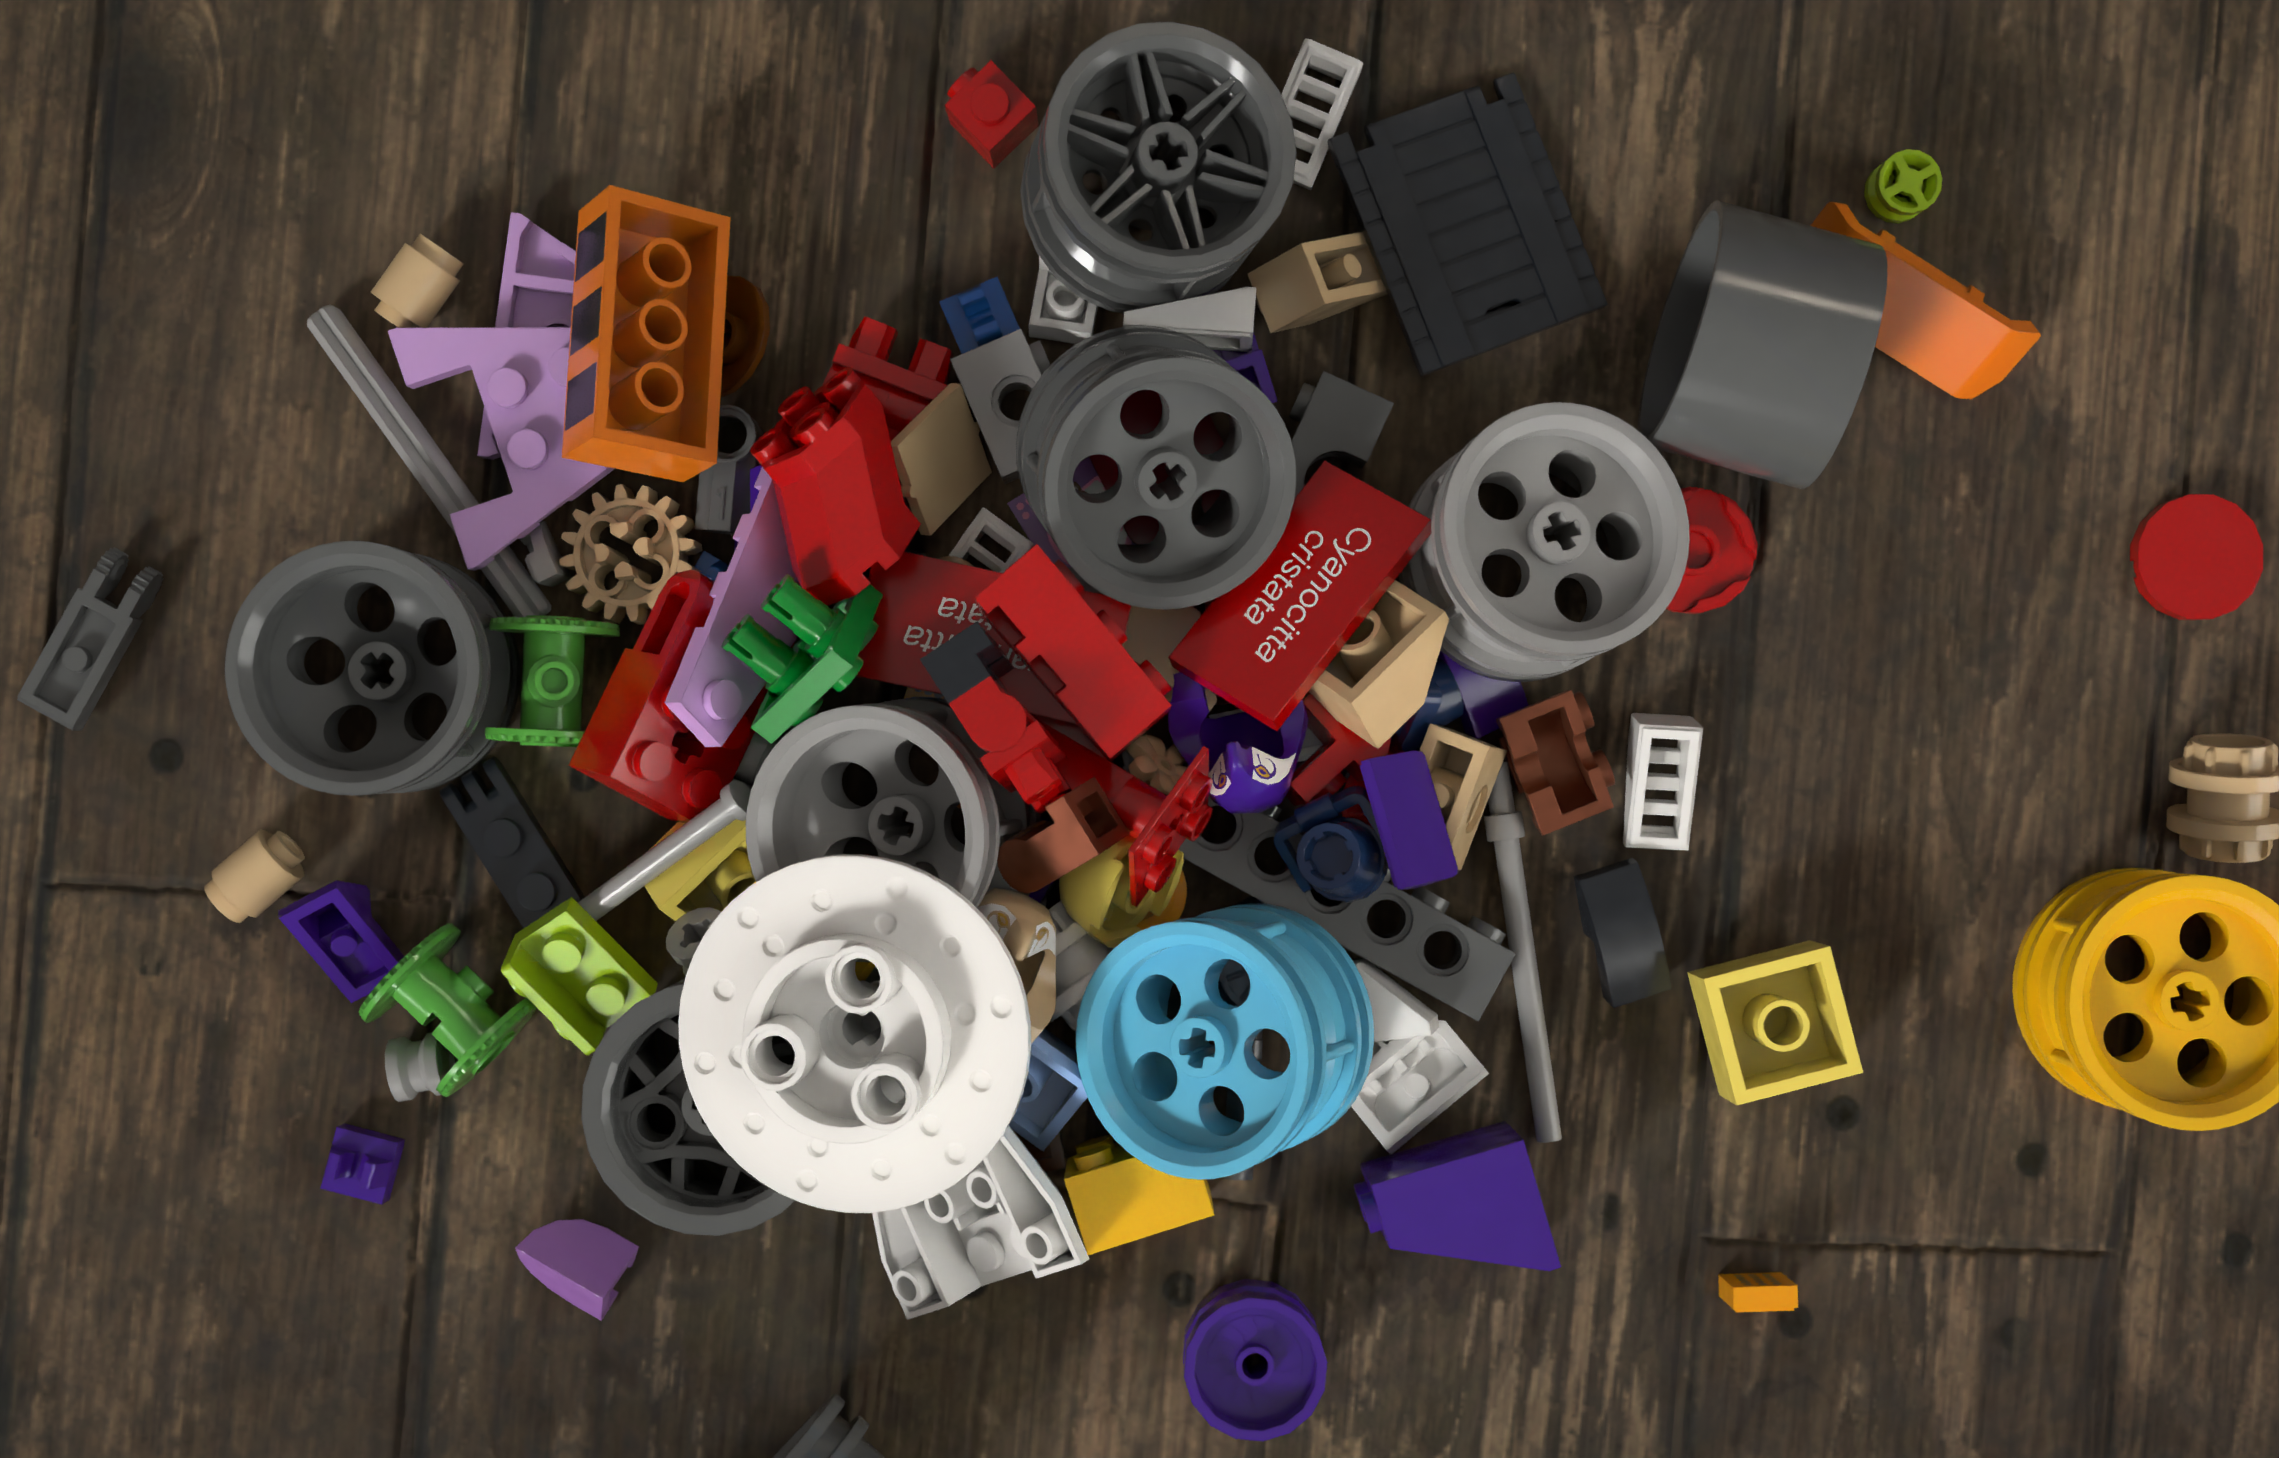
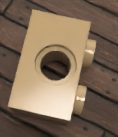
M1430 723L1420 751L1425 754L1458 870H1461L1507 750L1453 729Z

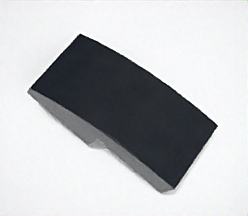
M1630 858L1574 876L1583 933L1594 942L1603 998L1613 1008L1672 989L1659 926L1638 862Z

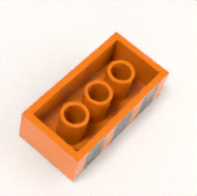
M609 185L579 210L562 458L678 482H685L717 464L731 217Z

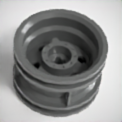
M1175 22L1139 23L1109 33L1083 50L1061 76L1025 159L1020 190L1025 226L1037 254L1055 278L1080 298L1108 311L1123 314L1126 311L1214 294L1224 287L1281 214L1293 185L1297 153L1293 124L1279 89L1261 65L1234 42L1204 28ZM1171 108L1184 114L1179 122H1169L1173 115ZM1105 111H1112L1119 116L1121 122L1100 115ZM1221 147L1226 156L1213 152L1210 149ZM1152 154H1157L1158 160L1152 161ZM1171 163L1172 169L1167 170L1165 164ZM1095 173L1102 178V194H1092L1085 188L1083 184V176L1085 174ZM1199 208L1207 209L1212 213L1215 219L1213 226L1202 228L1198 213ZM1131 225L1138 229L1151 231V239L1139 241L1133 238L1128 231V226Z

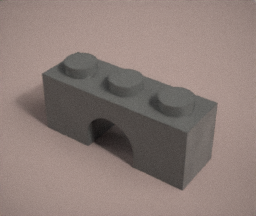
M1323 371L1316 387L1304 382L1289 415L1290 418L1300 422L1291 441L1296 461L1295 497L1304 487L1307 469L1319 460L1337 458L1362 469L1368 462L1394 403Z

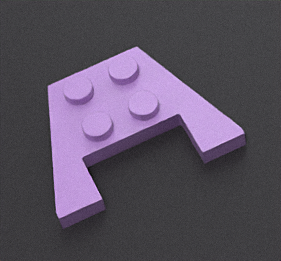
M571 327L394 328L388 330L406 386L415 389L472 370L513 492L449 514L469 570L475 571L487 566L495 559L494 556L515 540L524 538L540 526L539 522L567 501L572 502L615 469L562 458Z

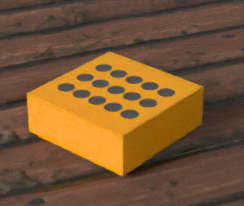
M1782 1272L1718 1274L1719 1297L1735 1312L1794 1311V1308H1798V1285Z

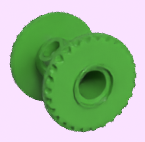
M526 615V617L491 618L489 630L524 634L520 729L485 727L484 734L486 739L520 742V745L577 747L585 732L581 731L585 637H620L619 625L565 616Z
M447 924L437 929L407 953L375 986L358 1012L364 1022L370 1023L399 1003L423 1026L428 1025L438 1017L441 1023L435 1028L432 1035L458 1059L436 1088L445 1097H449L461 1089L486 1068L509 1045L537 1009L528 998H525L500 1017L486 1002L494 993V990L467 965L458 974L451 970L442 959L450 951L461 934V930L452 924Z

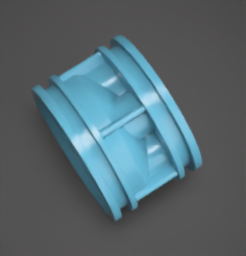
M1260 903L1233 905L1206 912L1196 917L1183 918L1151 926L1122 941L1103 959L1093 973L1080 1004L1076 1027V1054L1082 1084L1095 1114L1105 1129L1128 1153L1146 1165L1169 1175L1197 1180L1222 1178L1242 1172L1267 1160L1280 1151L1294 1147L1317 1136L1335 1124L1348 1111L1359 1095L1369 1072L1374 1046V1021L1368 992L1356 965L1346 950L1330 933L1308 917L1281 906ZM1229 960H1234L1241 964L1250 979V992L1246 1001L1241 1006L1227 1004L1219 993V977ZM1173 983H1175L1180 992L1181 1006L1178 1014L1172 1020L1167 1017V1008ZM1264 1028L1280 1033L1288 1043L1290 1062L1285 1072L1273 1071L1264 1067L1253 1054V1042ZM1209 1041H1214L1215 1045L1209 1044ZM1217 1086L1228 1087L1239 1096L1244 1106L1243 1122H1238L1220 1114L1213 1099V1093Z

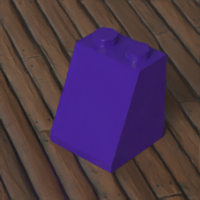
M1506 1121L1360 1163L1365 1181L1354 1184V1189L1364 1221L1367 1222L1370 1234L1378 1231L1382 1232L1390 1249L1544 1271L1561 1268L1525 1142Z

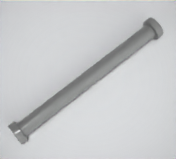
M738 780L731 781L721 789L720 798L578 903L597 921L736 819L745 821L751 790Z

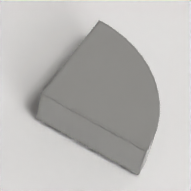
M542 521L539 523L540 526L522 538L521 542L527 546L530 554L526 555L525 561L533 581L538 584L554 587L571 579L572 576L567 568L560 566L559 559L562 558V555L546 521Z

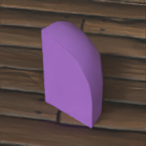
M583 1219L556 1220L533 1230L515 1247L520 1261L540 1282L569 1303L602 1321L619 1293L613 1289L627 1267L631 1268L633 1266L639 1246L610 1229Z

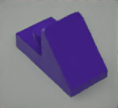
M336 880L278 910L281 922L351 1003L370 994L382 978L404 957L372 917L370 890L366 885Z

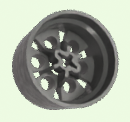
M1719 200L1711 203L1702 215L1688 242L1664 305L1643 383L1637 431L1644 435L1660 451L1799 489L1809 487L1820 476L1833 456L1853 414L1870 366L1881 324L1887 289V257L1883 247L1879 244Z

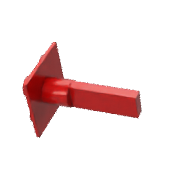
M1035 718L1056 739L1067 757L1055 765L1070 788L1073 790L1095 776L1129 831V835L1136 839L1128 849L1131 904L1137 907L1149 889L1157 893L1163 888L1176 865V858L1173 857L1185 839L1192 842L1195 841L1203 832L1211 817L1213 809L1208 805L1213 779L1209 777V749L1205 746L1201 748L1173 789L1166 795Z

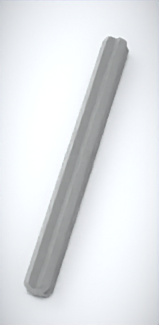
M331 304L322 307L307 319V327L455 533L449 514L473 507L479 503L342 311ZM510 546L494 556L495 559L491 563L481 568L514 617L547 615L550 612V602L533 581Z

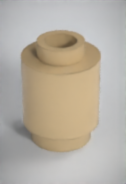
M419 234L411 246L407 243L402 246L372 289L371 293L381 300L374 311L398 328H411L414 323L421 328H427L460 282L455 276L464 264L428 238Z
M258 830L212 870L213 879L204 886L205 893L211 903L233 922L241 923L248 916L258 917L304 877V870L300 863L305 859V856L296 842L287 834L277 831L273 835L268 831Z

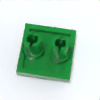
M786 574L780 583H777L771 589L760 608L765 612L771 613L791 629L800 640L790 648L782 640L777 639L754 621L751 615L746 614L723 641L721 647L724 650L730 651L767 682L765 688L768 691L751 728L771 744L791 725L796 727L808 718L813 717L823 703V698L821 697L831 687L837 692H841L860 671L864 660L858 656V653L870 642L879 627V624L873 618L883 596L871 584L857 595L839 601L830 609L822 601L813 597L793 581L794 578L789 574Z

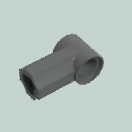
M733 405L720 406L719 431L730 422H741L746 427L747 438L742 448L734 453H723L718 447L717 464L700 473L695 530L734 535L742 514L750 513V469L759 465L758 460L752 455L750 449L764 432L755 419L741 408Z

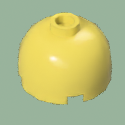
M1127 835L1101 854L1060 877V900L1072 920L1076 921L1087 931L1089 936L1109 948H1115L1128 937L1142 931L1136 925L1144 919L1149 911L1159 917L1167 907L1179 883L1184 864L1183 852L1177 850L1176 854H1174L1173 857L1176 858V865L1163 888L1157 893L1149 889L1139 905L1135 907L1131 904L1128 849L1136 839Z

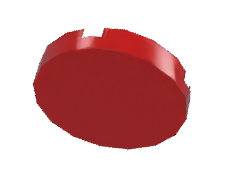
M1685 487L1681 491L1689 520V553L1680 586L1666 609L1671 612L1699 614L1725 606L1745 589L1751 577L1750 574L1753 570L1754 560H1756L1758 543L1751 520L1734 500L1721 493L1717 494L1712 490Z
M2187 494L2157 505L2139 523L2130 544V561H2133V569L2136 577H2133L2138 592L2155 610L2178 620L2214 619L2236 610L2254 593L2263 572V543L2254 521L2237 504L2214 494Z

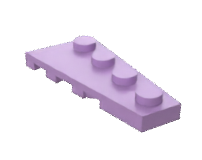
M763 467L754 485L759 490V494L752 511L749 514H742L734 533L733 539L738 542L731 562L727 571L718 572L709 596L713 598V605L704 627H695L664 702L705 747L723 746L766 683L753 669L730 651L727 652L721 647L733 627L738 622L740 623L746 614H749L754 618V621L789 647L792 646L798 637L771 613L765 612L760 608L771 589L777 583L779 584L786 574H789L794 578L793 581L800 585L793 572L773 479Z

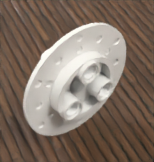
M838 854L816 857L794 863L773 872L749 886L729 903L704 934L688 968L680 999L678 1027L682 1066L689 1091L708 1129L723 1149L758 1181L784 1196L820 1209L844 1213L891 1211L917 1204L952 1187L968 1175L992 1151L1004 1135L1020 1103L1029 1072L1031 1021L1028 1001L1018 969L998 932L966 897L949 884L907 863L884 857L862 854ZM862 958L872 962L878 969L880 980L873 981L872 983H868L865 980L859 981L855 972L857 959ZM870 1012L877 1016L881 1026L872 1033L863 1030L861 1022L870 1016ZM774 1036L785 1038L792 1045L795 1052L793 1065L783 1063L775 1056L772 1049ZM882 1076L895 1077L901 1082L906 1093L905 1103H894L885 1097L880 1084Z

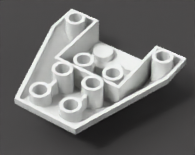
M882 1076L880 1084L885 1097L894 1103H905L906 1093L901 1082L895 1077ZM1008 1126L992 1151L968 1175L952 1187L932 1198L911 1206L872 1213L881 1261L907 1320L949 1307L981 1286L1030 1270L1033 1271L1037 1279L1081 1265L1089 1260V1256L1058 1188L1010 1126Z

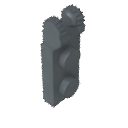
M115 547L110 548L109 551H106L101 556L83 589L77 588L17 696L18 701L72 731L83 730L143 622L139 617L151 607L164 580L161 572L150 566L148 568L145 567L144 570H141L136 575L119 606L106 600L105 598L118 586L129 561V555Z

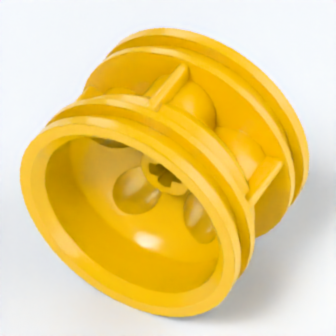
M2120 868L2098 872L2069 885L2056 894L2036 915L2023 937L2015 960L2012 989L2014 1009L2021 1033L2030 1051L2042 1067L2063 1086L2089 1100L2125 1111L2149 1122L2168 1128L2190 1131L2216 1130L2235 1126L2264 1113L2279 1102V905L2272 899L2249 886L2225 878L2146 868ZM2196 913L2206 922L2211 934L2210 949L2203 958L2198 960L2190 958L2184 952L2179 936L2183 923ZM2127 935L2140 946L2144 954L2145 966L2139 976L2132 980L2121 982L2115 980L2109 974L2105 964V954L2109 945L2116 938ZM2233 982V1003L2229 1016L2225 1009L2224 998L2227 988ZM2176 987H2181L2183 999L2174 1000L2177 1010L2172 1009L2170 999L2171 997L2180 996ZM2122 1013H2131L2141 1021L2144 1031L2143 1037L2132 1051L2121 1056L2112 1057L2107 1051L2103 1040L2105 1028L2113 1017ZM2203 1038L2208 1045L2209 1054L2194 1068L2180 1075L2177 1060L2181 1049L2188 1042Z

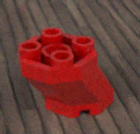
M850 366L837 372L824 386L819 387L814 392L808 386L793 392L778 408V413L783 418L777 422L774 428L764 433L750 449L752 455L773 479L794 575L803 589L827 606L853 597L866 588L871 582L863 573L875 562L878 561L885 571L897 562L921 525L904 503L882 403Z

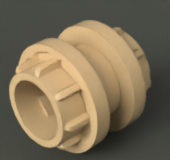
M2202 734L2191 737L2184 747L2183 757L2176 758L2169 763V781L2188 789L2187 804H2176L2167 809V828L2179 834V848L2185 854L2197 859L2224 863H2249L2264 860L2271 854L2273 840L2279 839V810L2270 807V793L2279 791L2278 746L2269 739L2242 734Z

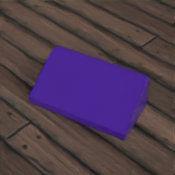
M1408 751L1361 761V773L1394 888L1397 887L1398 890L1413 889L1456 876L1458 874V866L1425 754L1422 751Z

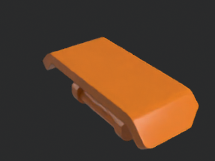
M1827 203L1810 225L1879 244L1883 247L1887 257V289L1875 347L1956 398L1973 399L2000 383L2041 337V333L2031 321L2007 318L1983 302L1985 293L1972 285L1964 286L1895 242L1896 237L1889 232L1881 229L1875 234L1862 226L1847 204Z

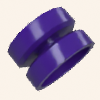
M1242 1279L1218 1287L1195 1308L1185 1327L1183 1345L1184 1379L1193 1406L1210 1426L1234 1439L1267 1441L1291 1433L1313 1414L1325 1391L1327 1359L1313 1314L1295 1293L1272 1281ZM1253 1353L1260 1354L1262 1363L1254 1366L1247 1365L1246 1357Z

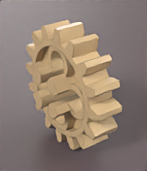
M619 484L616 485L614 492L615 500L610 501L598 492L592 494V501L596 510L591 514L575 509L572 515L581 524L578 533H562L561 539L573 545L574 550L573 554L560 558L559 564L569 570L576 571L577 575L572 577L566 586L568 590L576 594L587 593L582 602V606L585 609L597 613L604 608V618L618 624L621 623L627 612L631 622L643 625L647 621V609H653L661 590L673 575L686 570L701 572L688 563V556L701 552L702 544L693 539L685 538L684 535L695 527V523L686 515L675 517L680 506L676 501L668 496L658 501L657 492L644 485L641 486L635 498L630 488ZM657 520L658 531L655 536L648 538L643 528L649 521ZM610 526V533L632 545L635 553L658 566H662L663 575L661 579L652 584L651 576L647 572L629 564L630 561L624 554L603 543L600 544L599 539L602 530ZM610 571H614L615 578L619 579L613 589L606 590L604 579Z

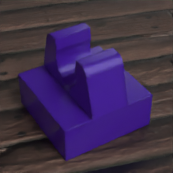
M346 1123L337 1126L320 1189L381 1205L386 1203L391 1196L405 1139Z

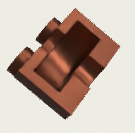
M1566 690L1496 718V723L1504 737L1499 739L1501 748L1507 750L1505 760L1509 763L1510 774L1518 793H1525L1533 814L1532 821L1542 836L1614 807L1607 787L1615 785V778L1604 752L1601 749L1592 753L1590 751L1585 732L1587 729L1594 727V720L1588 703L1580 691L1573 694L1572 690Z

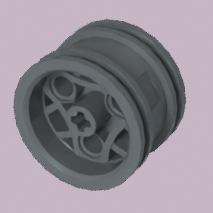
M683 979L637 1002L611 1025L593 1053L585 1077L581 1120L588 1152L603 1181L628 1208L653 1224L677 1232L693 1235L720 1236L752 1229L781 1214L795 1200L776 1192L758 1181L744 1170L719 1144L701 1117L689 1091L680 1051L673 1062L665 1069L648 1049L660 1029L679 1040L678 1020L680 999L685 981ZM775 1036L773 1037L772 1049L778 1059L782 1056L795 1054L792 1045L785 1038L775 1039ZM640 1080H641V1081L643 1082V1084L645 1085V1086H643V1087H641V1088H640ZM659 1103L671 1109L676 1121L672 1134L657 1133L651 1128L647 1120V1111L650 1104ZM695 1159L708 1160L727 1166L723 1181L695 1174ZM746 1174L753 1178V1180L743 1181V1178Z

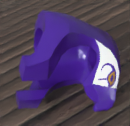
M1181 672L1173 674L1174 687L1170 703L1172 706L1168 714L1169 733L1176 749L1188 766L1203 746L1209 749V777L1213 779L1209 796L1212 801L1222 806L1229 813H1261L1281 804L1290 789L1306 735L1309 719L1303 700L1300 701L1278 731H1275L1246 712L1216 719L1206 718L1209 709L1205 687Z

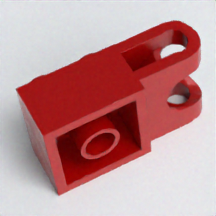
M686 570L673 575L661 590L634 648L624 649L569 763L570 767L659 815L682 823H687L720 798L721 789L733 780L755 733L751 726L768 691L765 688V683L722 747H705L665 705L664 702L695 627H704L713 605V598L709 594L714 581L696 570Z

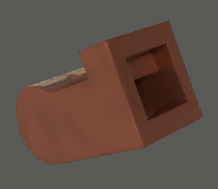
M1094 776L1045 807L1054 822L1045 820L1036 822L1005 841L999 848L998 868L1003 879L1010 887L1018 892L1032 893L1101 854L1130 833Z

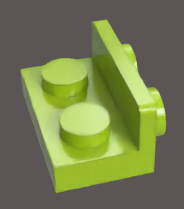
M573 897L516 933L501 966V972L508 979L513 990L520 996L528 998L552 1022L559 1035L566 1040L572 1041L585 1055H590L596 1050L603 1039L606 1028L614 1024L634 1004L655 994L658 983Z

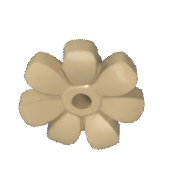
M1142 735L1126 749L1134 758L1128 766L1130 773L1166 795L1170 793L1188 768L1182 766L1185 761L1174 744L1166 750L1163 741L1151 735Z

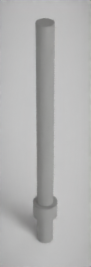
M1506 761L1501 765L1488 799L1490 814L1484 816L1487 841H1494L1509 950L1516 953L1511 966L1536 1141L1547 1143L1561 1140L1562 1134L1519 838L1525 837L1522 811H1515L1509 763Z

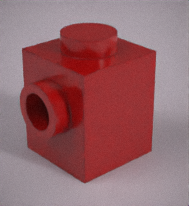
M992 60L979 72L974 67L965 71L947 92L951 99L945 104L950 124L993 169L1039 126L1036 106Z

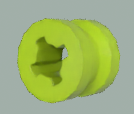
M1906 149L1894 153L1870 173L1865 183L1864 197L1868 208L1875 217L1888 223L1899 224L1911 220L1932 205L1939 196L1942 188L1940 168L1931 156L1920 150ZM1900 193L1907 196V198H1901L1897 194Z

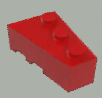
M1036 544L976 595L974 599L981 615L1108 761L1112 762L1170 711L1172 705L1164 696L1172 688L1147 659L1138 666L1122 646L1128 638L1117 623L1103 609L1095 614L1079 595L1085 589L1074 574L1059 559L1053 563L1039 545Z

